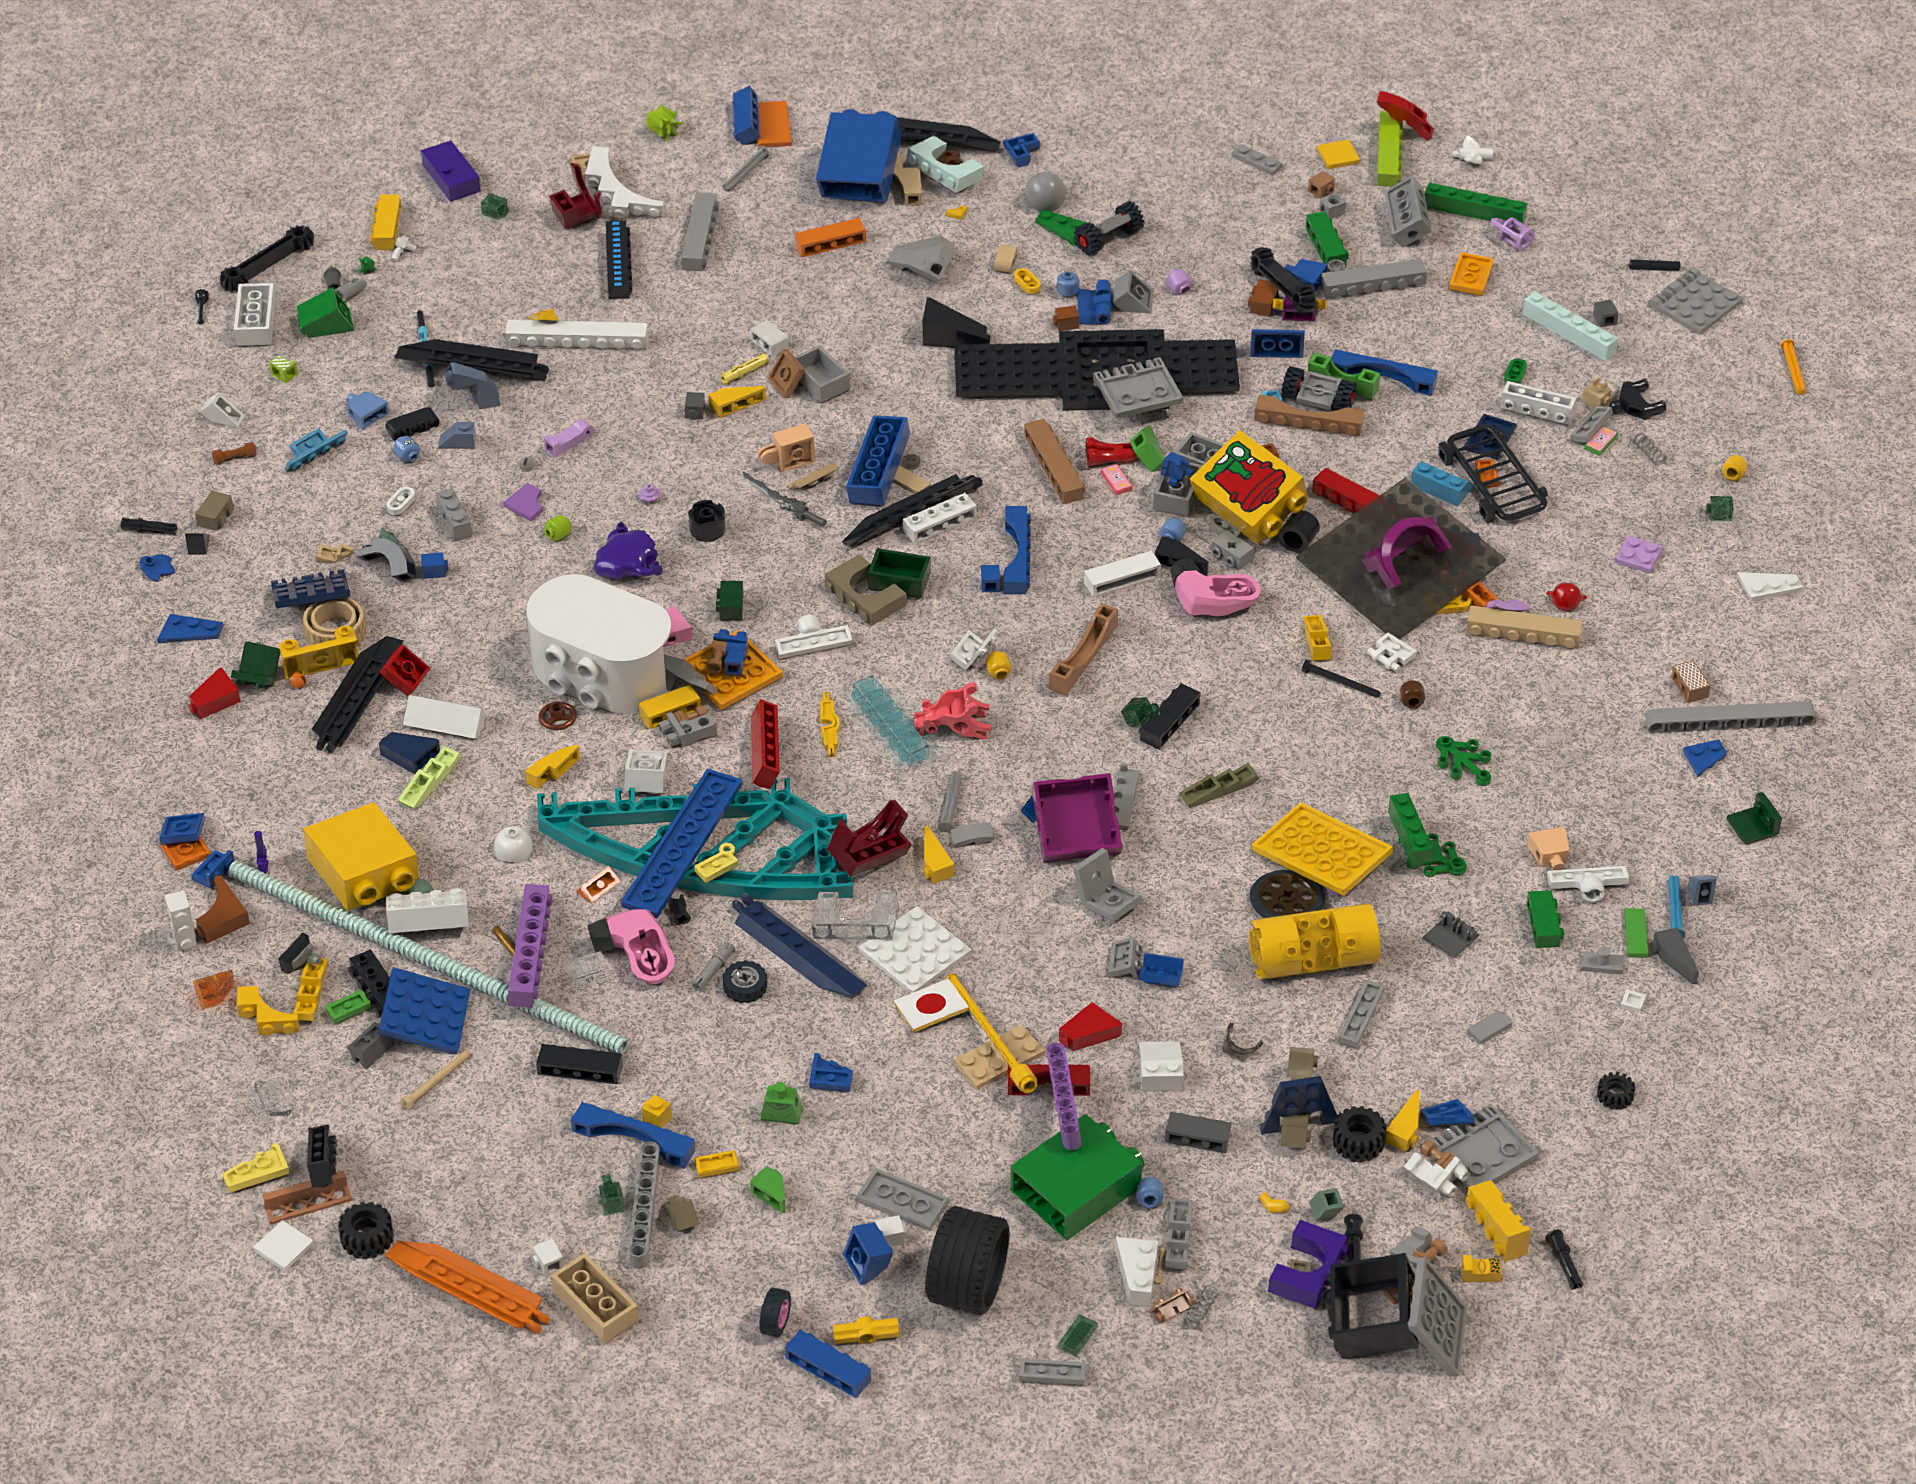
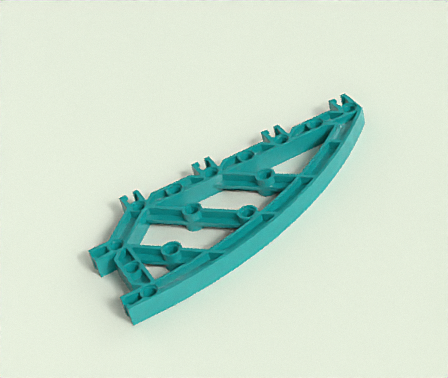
M784 778L785 789L776 790V784H778V779H776L771 787V794L764 790L739 791L721 819L749 818L738 821L735 824V830L710 851L700 853L697 857V862L692 863L677 888L741 898L743 893H746L752 899L765 900L853 898L852 877L846 871L836 872V859L827 850L831 842L833 830L840 820L843 819L847 825L846 813L826 815L791 793L790 778ZM635 787L629 788L630 798L628 800L621 799L623 789L617 788L615 789L616 804L608 800L565 802L558 808L557 792L551 793L552 803L544 805L543 801L545 794L538 793L539 831L586 857L622 872L638 876L688 799V796L643 797L636 803ZM779 816L804 831L790 845L778 848L776 856L758 872L729 870L705 883L694 870L695 865L718 854L720 845L724 843L733 844L735 853L744 846L751 845L755 837ZM671 822L669 825L660 826L656 831V836L640 849L623 844L587 828ZM815 849L816 873H787L793 871L796 863L811 850Z

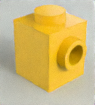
M654 1094L642 1106L643 1122L663 1128L672 1118L671 1103Z

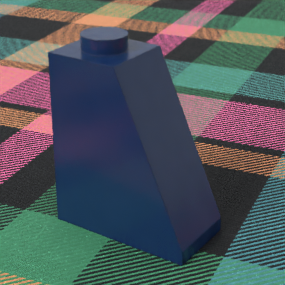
M390 732L379 742L381 756L416 774L418 770L427 765L431 758L438 755L440 745L439 740L436 738Z

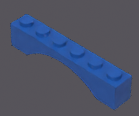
M1337 349L1334 350L1332 355L1333 363L1344 373L1355 375L1362 372L1365 368L1380 373V376L1395 379L1408 386L1415 393L1432 396L1437 383L1438 370Z
M1005 506V531L1016 542L1018 553L1011 564L1004 569V594H1026V588H1030V577H1026V575H1030V564H1026V562H1030V551H1027L1030 550V539H1027V537H1031V526H1027V524H1031V514L1027 513V506Z
M581 1102L571 1118L572 1132L590 1138L601 1135H625L643 1142H655L658 1144L659 1153L666 1163L684 1169L695 1152V1139L688 1135H681L669 1129H663L651 1123H645L630 1116L615 1113L612 1110L599 1108L593 1104Z

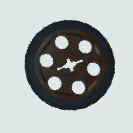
M1276 870L1266 873L1256 880L1250 890L1251 904L1255 911L1263 918L1322 910L1325 897L1319 884L1292 870ZM1277 883V884H1279V885H1281V886H1280V887H1273V886H1271V884ZM1297 883V884H1299L1300 886H1299V887H1293V886H1291V884ZM1308 895V896H1311L1312 898H1311V899H1304V898H1302V896ZM1263 896H1271L1272 899L1266 900ZM1274 908H1282L1283 911L1277 912ZM1294 908H1302L1303 911L1297 912Z

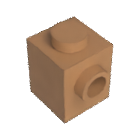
M1324 171L1309 179L1308 192L1319 199L1332 194L1335 189V178Z

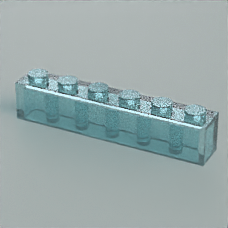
M871 675L853 682V691L851 692L853 700L860 703L863 713H867L870 716L872 724L878 726L882 737H886L890 747L893 750H897L900 760L902 762L905 761L908 766H911L929 758V745L875 677Z

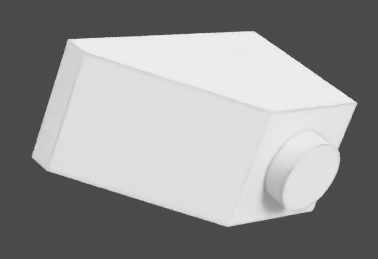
M219 392L208 399L200 411L210 422L237 428L245 417L240 410Z

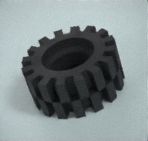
M1609 1072L1608 1076L1606 1074L1603 1075V1079L1600 1078L1597 1089L1599 1102H1603L1605 1107L1610 1105L1609 1109H1613V1106L1617 1110H1620L1621 1106L1623 1109L1627 1108V1105L1630 1106L1634 1100L1636 1090L1634 1081L1631 1082L1632 1078L1630 1076L1626 1078L1624 1073L1620 1076L1619 1072H1616L1615 1075L1612 1072ZM1613 1087L1620 1088L1624 1093L1614 1094L1609 1089Z

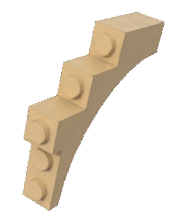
M897 155L892 183L903 196L905 206L922 205L920 167L903 168L902 155Z

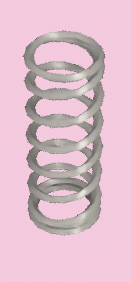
M1643 432L1638 433L1634 437L1633 443L1638 448H1641V451L1645 452V455L1656 466H1659L1656 463L1662 456L1664 458L1659 462L1663 461L1661 464L1665 463L1666 455L1662 454V451L1658 450L1657 446L1654 447L1655 444L1651 443V440L1647 439ZM1640 435H1643V436L1638 440V442H1636V439H1637ZM1649 440V444H1648L1647 446H1645L1646 448H1645V451H1644V450L1642 449V448H1643V445H1644V443H1645L1646 441ZM1653 444V447L1648 450L1649 454H1647L1646 449ZM1654 448H1657V450L1653 454H1651L1653 455L1652 458H1650V452ZM1657 452H1660L1659 456L1656 457L1657 459H1656L1655 462H1654L1653 459H1654L1655 454H1656Z
M1204 1286L1201 1295L1197 1298L1198 1300L1194 1302L1190 1311L1183 1318L1186 1326L1190 1325L1186 1320L1188 1318L1189 1321H1194L1196 1324L1192 1328H1198L1200 1325L1199 1320L1204 1319L1202 1314H1207L1206 1309H1211L1210 1304H1214L1213 1298L1217 1299L1219 1296V1292L1214 1286ZM1209 1286L1214 1288L1217 1291V1293L1211 1289H1206V1287ZM1208 1291L1213 1292L1216 1296L1212 1295L1211 1297V1294ZM1204 1296L1209 1297L1212 1302L1208 1303ZM1200 1301L1205 1302L1209 1307L1204 1308ZM1196 1306L1204 1309L1205 1313L1201 1314L1200 1312H1198L1199 1310ZM1193 1312L1200 1314L1202 1318L1194 1317L1195 1314Z

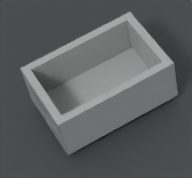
M820 345L795 356L798 362L805 368L799 383L820 403L850 390V373Z

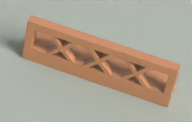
M344 1170L336 1172L337 1175L333 1176V1184L324 1188H312L311 1181L309 1180L262 1194L270 1224L272 1225L282 1220L286 1221L352 1201ZM337 1191H345L346 1197L339 1199L332 1197ZM317 1197L325 1198L322 1204L312 1203ZM294 1204H305L302 1210L291 1209ZM276 1209L285 1211L281 1216L274 1218L271 1211Z

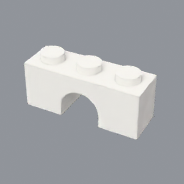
M184 890L164 895L177 950H189L197 946L190 906Z

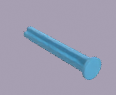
M1671 875L1668 881L1671 929L1678 928L1684 939L1686 933L1683 930L1680 878L1677 875Z

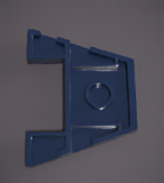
M1321 1076L1280 1082L1271 1101L1272 1106L1264 1116V1124H1261L1259 1129L1261 1135L1280 1132V1117L1314 1113L1316 1111H1320L1322 1125L1333 1124L1338 1114Z

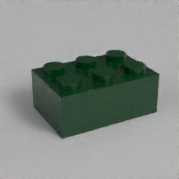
M877 548L868 571V589L883 591L889 586L896 584L906 595L922 598L931 574V557Z

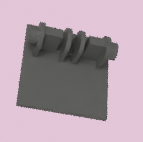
M1443 911L1440 915L1442 920L1427 932L1423 938L1455 958L1480 934L1475 931L1474 927L1467 925L1465 921H1460L1458 917L1455 919L1451 912Z

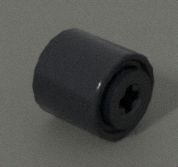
M1301 510L1298 513H1292L1278 533L1281 545L1287 550L1303 553L1320 530L1319 522L1308 511Z

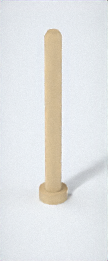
M464 1050L409 1097H402L400 1099L402 1106L411 1110L414 1107L415 1101L468 1059L471 1054L470 1051Z

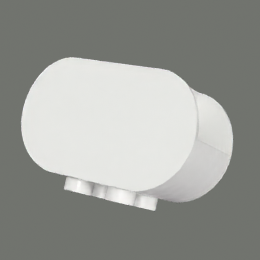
M579 574L564 575L549 580L531 595L527 604V621L532 667L537 678L547 685L553 693L557 695L566 693L579 698L582 704L588 708H596L598 706L614 713L639 712L640 702L671 691L674 685L675 674L665 667L663 646L671 633V620L669 614L662 606L592 577Z

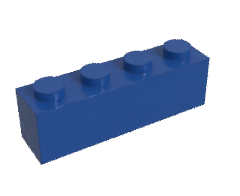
M749 85L733 93L732 101L734 110L732 112L734 116L733 135L742 145H747L760 138L758 95Z
M800 1329L785 1346V1359L854 1398H857L871 1382V1369L866 1364L857 1362L846 1353H841L829 1343L818 1340L811 1333H806Z

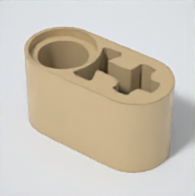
M1000 245L995 259L994 270L1012 273L1011 268H1014L1018 256V247Z

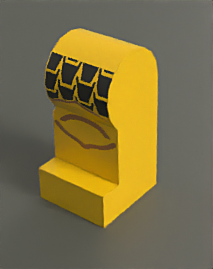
M1463 1255L1461 1265L1462 1282H1499L1502 1279V1267L1499 1259H1472V1255Z

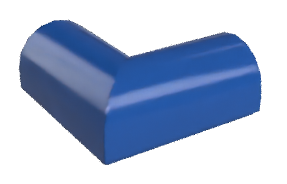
M1034 133L1003 140V146L1015 165L1020 168L1030 163L1031 155L1028 151L1039 149L1040 141Z

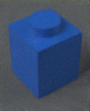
M443 552L421 554L423 579L445 577V571H448V560H444Z
M981 565L982 593L1000 592L999 565Z

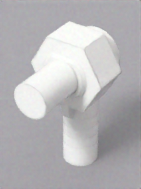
M403 235L402 238L398 237L395 246L398 248L395 249L391 261L397 262L400 254L405 249L415 252L417 246L408 243L409 238Z

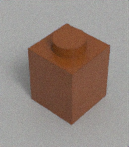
M1076 305L1055 308V315L1052 316L1053 325L1057 326L1058 331L1079 329V314Z

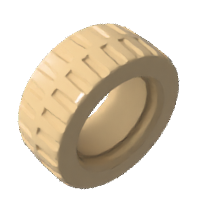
M349 597L314 602L304 612L303 630L309 645L336 639L335 631L338 628L327 629L320 626L331 619L349 621L344 626H350L354 629L357 646L365 638L366 619L363 608Z

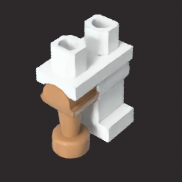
M1429 1139L1422 1145L1420 1153L1426 1157L1432 1156L1437 1161L1434 1166L1415 1152L1404 1167L1410 1174L1440 1195L1445 1194L1453 1197L1458 1188L1452 1182L1456 1177L1464 1182L1470 1176V1173L1460 1159L1449 1152L1443 1153L1436 1149V1143Z

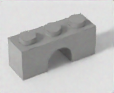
M450 488L436 492L437 508L442 518L447 519L449 532L454 541L472 537L470 520L454 489Z

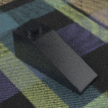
M1166 537L1161 538L1155 550V556L1161 565L1172 567L1180 559H1191L1196 563L1204 576L1208 575L1209 562L1178 540Z

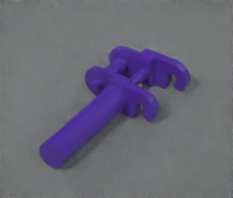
M256 831L254 832L257 849L256 862L258 870L267 873L269 860H267V849H265L266 847L263 843L262 832Z

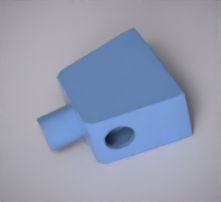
M364 391L357 396L354 393H350L346 398L348 414L361 429L367 428L389 414L388 402L368 391Z

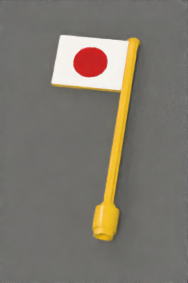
M951 973L947 976L946 980L894 1000L896 1007L913 1032L970 1010L1012 1069L1010 1077L1018 1089L1024 1093H1031L1036 1089L1037 1078L1026 1064H1019L958 980L957 974Z

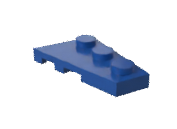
M169 614L157 640L158 643H165V641L182 642V640L191 639L195 641L218 639L224 625L220 621Z

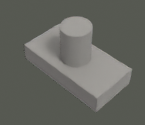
M1600 947L1598 953L1583 951L1582 971L1622 975L1624 955L1610 954L1611 950L1608 947Z

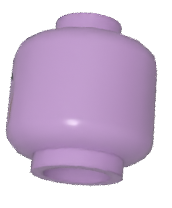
M1174 269L1169 272L1166 284L1174 294L1182 295L1189 292L1192 280L1183 269Z

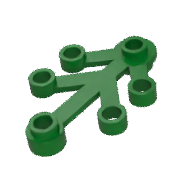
M1441 736L1436 740V747L1441 751V755L1438 758V766L1445 769L1449 767L1450 759L1448 752L1454 756L1453 768L1450 773L1452 779H1461L1462 763L1476 776L1475 781L1478 785L1487 786L1491 783V774L1487 770H1480L1470 761H1481L1483 763L1491 761L1492 754L1488 750H1483L1480 754L1470 753L1478 750L1479 742L1476 739H1470L1468 742L1454 741L1451 737ZM1458 749H1467L1470 752H1460Z
M1435 833L1427 835L1433 847L1431 864L1441 863L1443 865L1426 866L1424 868V875L1426 877H1434L1435 874L1450 872L1454 875H1461L1466 872L1467 864L1463 858L1457 856L1454 842L1447 841L1444 843V851L1449 854V858L1442 854L1438 835ZM1398 837V845L1399 847L1403 848L1400 838ZM1407 859V867H1408V868H1410V869H1416V868H1418V867L1412 868V866H1411V864H1410V862H1409V859Z

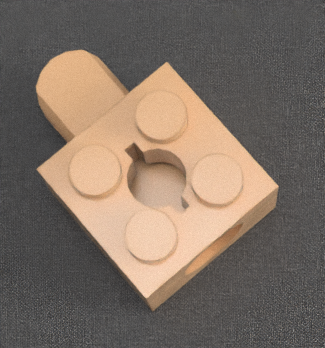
M806 423L772 433L773 444L762 447L758 451V456L764 465L776 462L781 472L815 462L814 436Z

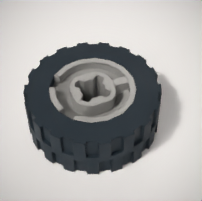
M747 960L737 961L726 968L725 973H723L724 992L728 998L735 1002H755L763 997V994L767 991V973H765L764 967L762 968L759 963Z

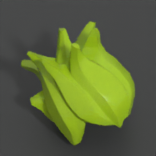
M662 104L659 105L657 110L650 111L646 116L647 127L650 131L659 135V138L663 136L665 142L668 141L670 134L678 136L675 127L683 125L684 122H679L675 119L677 111L668 109Z

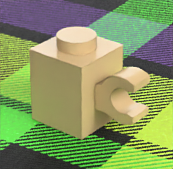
M1600 377L1594 379L1583 391L1582 401L1593 408L1595 406L1608 407L1611 402L1612 390L1607 388V381H1604L1602 384L1599 382Z

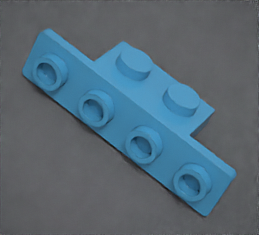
M318 428L291 443L289 448L296 457L287 463L286 471L291 469L297 470L302 466L303 462H311L317 457V454L321 452L325 454L331 449V446L335 444L339 446L344 443L348 433L345 429L327 439L321 429Z

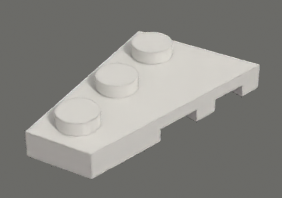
M1737 572V578L1750 601L1803 591V585L1797 575Z

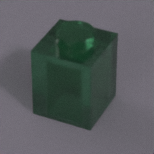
M489 193L481 201L482 215L500 220L508 214L507 199Z

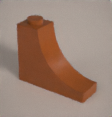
M221 875L213 878L217 892V898L213 906L204 915L196 919L197 928H195V932L198 938H203L207 944L250 924L247 910Z

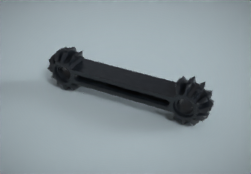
M304 225L290 227V230L286 231V236L236 267L224 268V271H221L220 274L221 286L225 291L229 290L231 293L233 290H236L238 293L239 284H248L250 279L298 249L304 251V248L310 250V246H314L313 230Z
M1258 247L1252 251L1250 264L1255 275L1265 276L1292 301V307L1295 308L1296 312L1305 314L1315 309L1317 302L1312 285L1302 284L1274 259V253H1272L1271 248Z

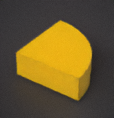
M959 206V208L955 209L950 208L946 211V216L962 220L968 211V206Z

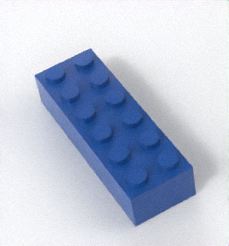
M873 415L846 486L849 503L885 504L910 436L907 417Z

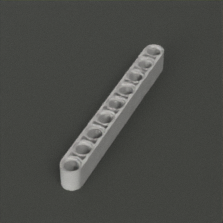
M1811 702L1651 709L1645 714L1648 731L1651 734L1653 732L1672 733V731L1691 732V730L1710 731V729L1729 730L1728 728L1748 729V727L1756 729L1767 728L1768 726H1773V728L1789 725L1792 727L1809 724L1813 726L1817 722L1814 706Z

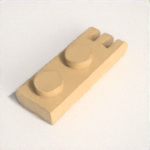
M835 462L828 464L790 483L789 488L794 490L806 484L812 486L818 483V478L823 477V479L832 476V471L838 468Z

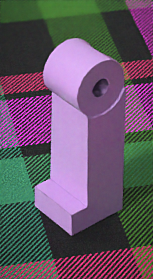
M580 419L573 426L553 437L550 434L543 437L544 448L552 456L557 457L591 436L593 427Z

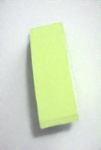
M443 746L435 759L431 758L423 770L417 771L398 801L413 809L417 808L451 772L461 758L460 753Z

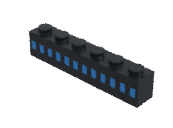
M626 220L606 221L609 300L629 299V293L633 292L632 282H629L632 281V271H628L632 270L631 260H628L631 259V249H628L631 248L630 238H627L630 237V227H626Z

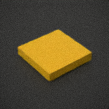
M1349 139L1317 145V150L1327 169L1360 164V159Z

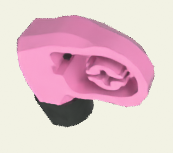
M648 909L619 912L587 925L595 953L615 950V948L624 949L630 960L633 973L642 982L659 984L665 981L671 974L675 962L673 952L670 949L664 930Z

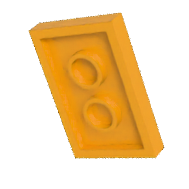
M1460 252L1449 283V289L1483 296L1494 264V258Z

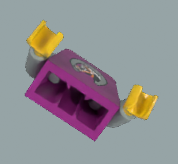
M1285 296L1281 299H1273V309L1283 311L1282 321H1315L1316 312L1327 309V302L1325 299H1316L1315 309L1312 312L1303 314L1296 312L1295 308L1292 307V301Z

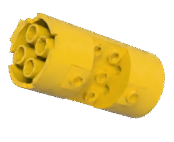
M1370 903L1255 919L1249 922L1250 926H1253V929H1249L1248 934L1249 951L1252 961L1259 968L1255 969L1259 980L1374 964L1380 961L1381 946L1378 923Z

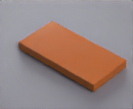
M786 101L759 102L760 138L757 139L758 148L760 146L766 148L791 146Z

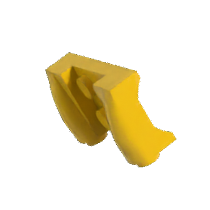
M350 626L339 627L335 631V640L307 645L301 648L295 639L282 641L279 647L282 669L286 680L291 679L295 672L305 676L354 664L358 657L357 638L354 629Z

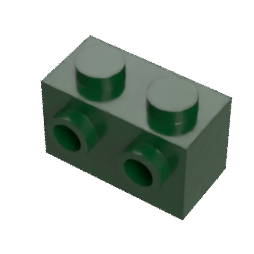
M721 581L720 588H717V599H720V601H716V613H720V620H742L743 581Z

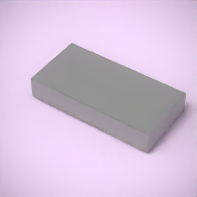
M1497 1010L1468 1027L1467 1033L1481 1045L1510 1028L1512 1022L1501 1011Z

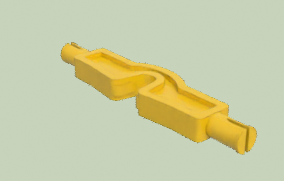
M823 692V701H820V723L831 725L821 727V733L824 740V748L828 750V758H831V752L832 756L836 757L835 748H838L837 734L840 730V720L834 712V702L830 700V693L826 692V697L825 692Z

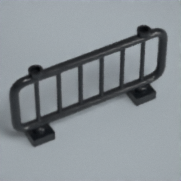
M1479 425L1451 435L1447 439V443L1445 441L1439 443L1438 456L1445 466L1453 465V457L1455 456L1485 498L1479 500V513L1487 524L1494 522V515L1496 514L1504 521H1514L1543 511L1547 507L1548 501L1546 497H1548V492L1545 487L1539 489L1504 441L1506 440L1505 432L1503 430L1497 431L1490 425ZM1481 432H1488L1492 435L1491 438L1461 448H1457L1454 444L1457 440ZM1493 440L1500 446V449L1467 460L1460 452ZM1502 451L1509 459L1476 471L1469 465V462ZM1508 463H1512L1517 470L1482 482L1477 476L1478 473ZM1518 474L1525 481V483L1492 494L1485 487V485ZM1527 485L1534 493L1502 505H1498L1493 498L1494 496ZM1537 497L1540 501L1539 505L1512 514H1506L1501 509Z

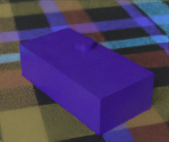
M452 140L421 150L423 167L450 202L481 192L479 175Z

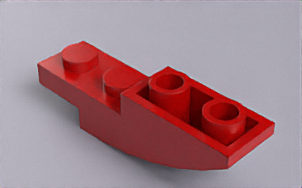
M1385 91L1378 93L1376 103L1392 119H1395L1398 123L1404 120L1408 126L1412 127L1426 141L1432 138L1434 128L1426 121L1427 113L1414 103L1398 95Z

